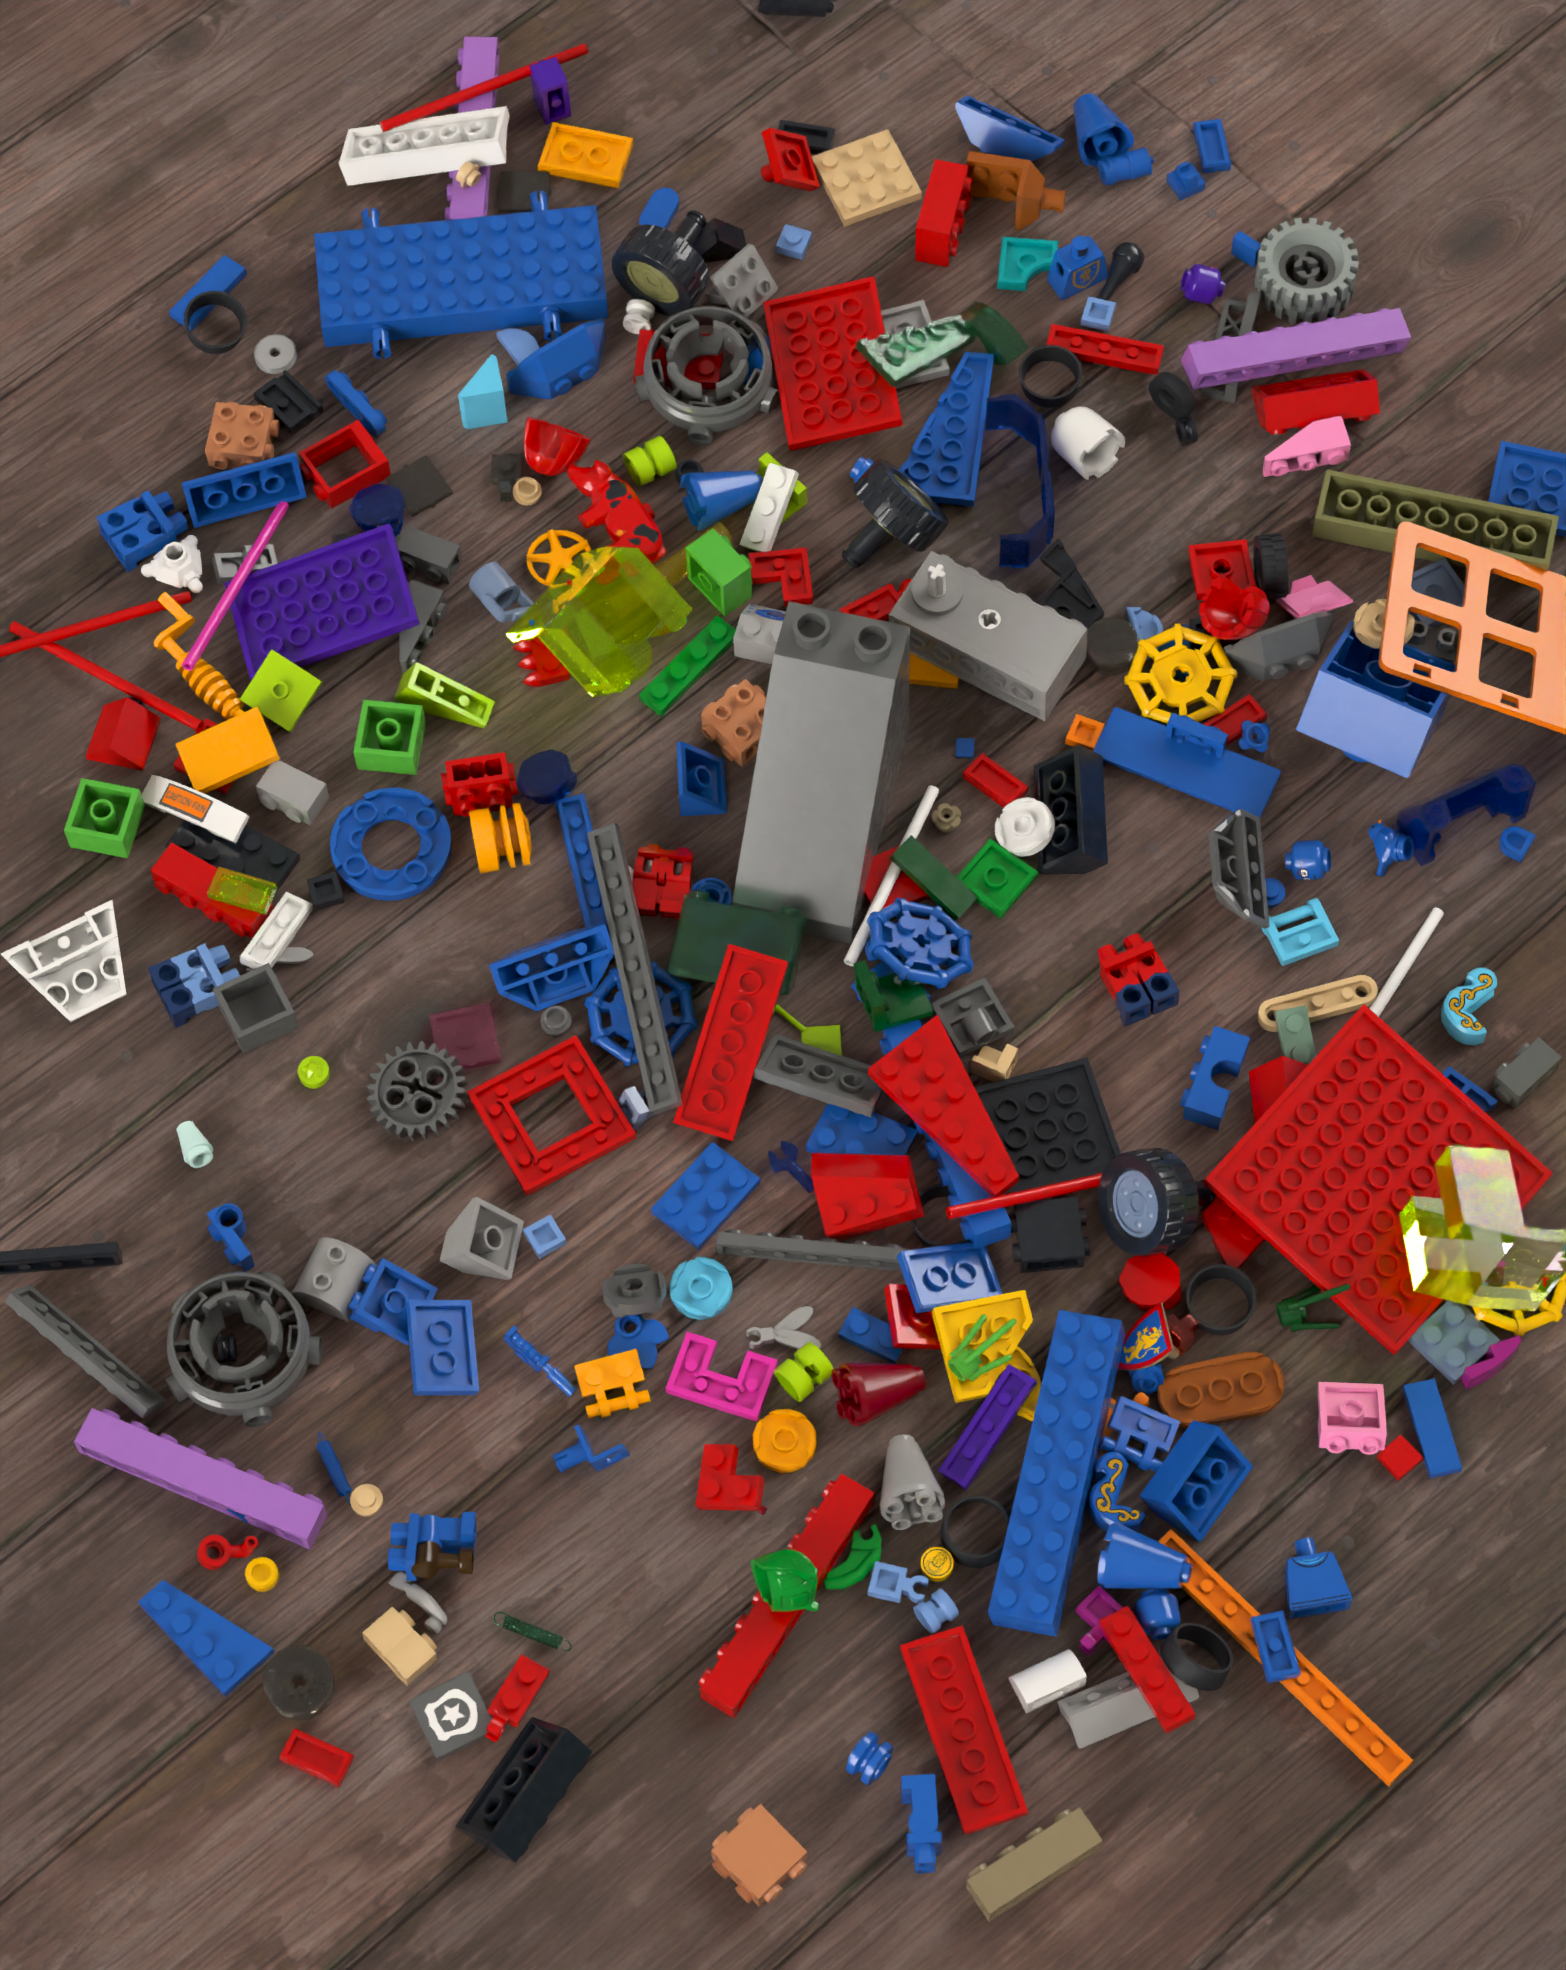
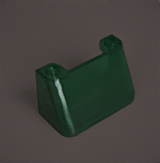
M693 889L691 893H686L683 898L669 959L668 973L716 983L728 944H732L788 961L789 965L780 991V995H787L795 987L807 915L799 914L800 909L782 906L781 911L772 913L718 903L709 897V892Z

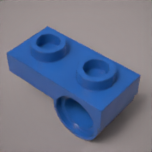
M228 1203L206 1213L210 1222L207 1230L216 1243L222 1240L227 1248L223 1250L224 1254L232 1266L239 1264L243 1272L253 1268L255 1264L251 1253L241 1241L247 1229L241 1209L235 1204ZM237 1219L236 1224L233 1226H223L227 1220Z

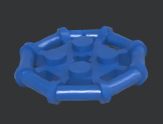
M904 897L896 898L894 903L879 912H872L867 919V923L870 926L871 945L869 946V951L871 955L878 957L899 976L898 980L902 982L910 980L935 985L938 989L946 988L949 982L962 974L970 973L974 967L970 951V940L972 939L970 931L959 926L942 910L943 907L938 904L935 907L906 901ZM910 914H912V915H917V916H922V917H928L929 919H928V920H925V919H920V918L911 917ZM897 916L898 922L892 924L888 920ZM883 935L888 936V942L883 940ZM918 943H921L922 945H924V948H923V947H919V944H918ZM958 947V956L951 953V948ZM896 955H899L903 959L902 962L898 958H896ZM942 965L943 967L946 965L949 968L947 970H941L939 966Z
M651 961L655 982L657 979L673 989L670 993L665 994L659 986H656L665 1029L667 1031L671 1027L677 1028V1031L668 1041L673 1059V1054L698 1026L691 997L692 986L689 982L681 981L658 966V962ZM613 967L594 993L585 999L584 1006L588 1011L591 1030L590 1041L594 1046H600L624 1062V1066L631 1067L632 1064L639 1063L619 972L616 967ZM616 985L619 991L615 994L614 1000L611 1003L603 1001ZM679 1000L682 1012L681 1017L673 1016L671 1004ZM600 1013L610 1014L612 1026L603 1028ZM614 1036L620 1038L621 1036L628 1043L627 1048L625 1049L613 1041L612 1038Z

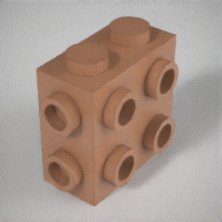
M216 402L205 447L208 465L221 470L227 468L234 469L273 458L274 445L272 441L273 437H278L279 420H275L273 408L263 405H240L235 402Z
M745 679L738 685H732L716 703L711 702L701 714V731L704 736L711 742L715 741L721 747L726 758L730 761L735 760L741 767L757 756L766 703L764 691L757 685L753 686Z
M759 1804L754 1810L750 1807L744 1811L737 1819L738 1825L730 1833L727 1831L721 1833L713 1842L712 1846L714 1848L711 1852L712 1859L714 1860L712 1863L714 1869L724 1879L728 1876L732 1878L738 1885L735 1887V1890L747 1903L753 1900L758 1906H761L765 1901L768 1903L774 1901L783 1890L781 1885L790 1877L795 1880L807 1868L805 1862L808 1860V1853Z

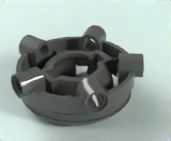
M695 307L672 315L656 330L649 342L644 359V375L635 376L639 401L650 400L655 409L665 419L688 430L687 440L690 443L700 446L711 444L714 432L728 430L741 425L758 411L770 414L776 405L779 390L771 387L772 361L765 341L766 334L756 322L748 320L737 312L721 307ZM713 325L712 335L702 336L699 333V326ZM660 347L667 350V375L671 381L672 392L670 395L665 391V380L660 359L653 360ZM758 348L763 358L762 370L754 369L744 388V396L741 397L738 391L743 386L749 373L748 356ZM723 350H726L734 356L730 363L732 374L725 380L716 383L715 395H702L701 383L690 381L684 377L686 366L690 361L699 356H718ZM729 398L732 400L731 403L715 407V403H720Z
M264 1271L259 1272V1274L229 1272L203 1281L191 1291L183 1293L177 1299L171 1310L173 1315L167 1335V1355L173 1373L164 1378L179 1403L190 1398L196 1404L209 1411L223 1415L242 1416L246 1427L262 1426L269 1423L273 1418L271 1407L283 1401L295 1390L304 1377L308 1365L321 1364L322 1337L311 1336L305 1313L298 1301L284 1288L285 1281ZM243 1287H244V1290H245V1291H240V1290H232V1291H229L228 1289L243 1288ZM280 1297L292 1310L278 1316L274 1308ZM242 1313L244 1323L254 1325L264 1333L267 1339L265 1356L259 1355L252 1363L241 1367L233 1368V1366L220 1365L214 1356V1345L217 1335L226 1329L224 1317ZM297 1320L298 1325H289ZM183 1323L190 1327L189 1340L177 1341ZM289 1325L287 1355L290 1361L279 1375L265 1384L263 1376L276 1364L283 1348V1326ZM192 1351L196 1363L203 1372L220 1382L233 1384L235 1393H222L205 1388L199 1374L184 1353L177 1357V1352Z

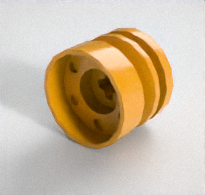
M520 802L512 804L514 817L507 818L505 805L500 806V820L495 821L489 808L469 811L480 874L499 871L500 856H506L510 867L516 868L514 854L521 853L523 866L531 865L532 842L530 830Z

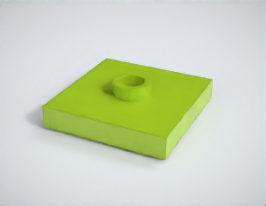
M271 649L240 700L252 708L258 706L261 714L289 732H292L323 682Z

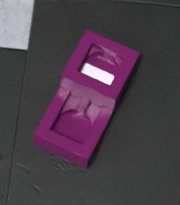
M1518 1335L1490 1345L1485 1361L1465 1367L1461 1377L1465 1389L1468 1390L1501 1371L1517 1353L1522 1341L1520 1336Z

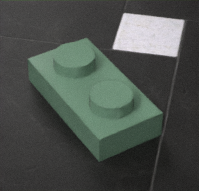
M1306 1005L1274 1011L1282 1055L1309 1065L1316 1057V1051Z

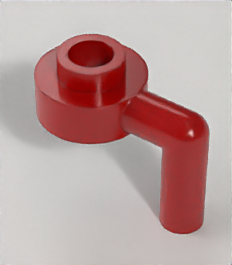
M209 1535L199 1544L197 1559L203 1567L217 1570L222 1568L229 1558L250 1557L258 1545V1540L254 1536H248L243 1544L230 1545L220 1535ZM210 1549L216 1550L218 1558H209L207 1551Z

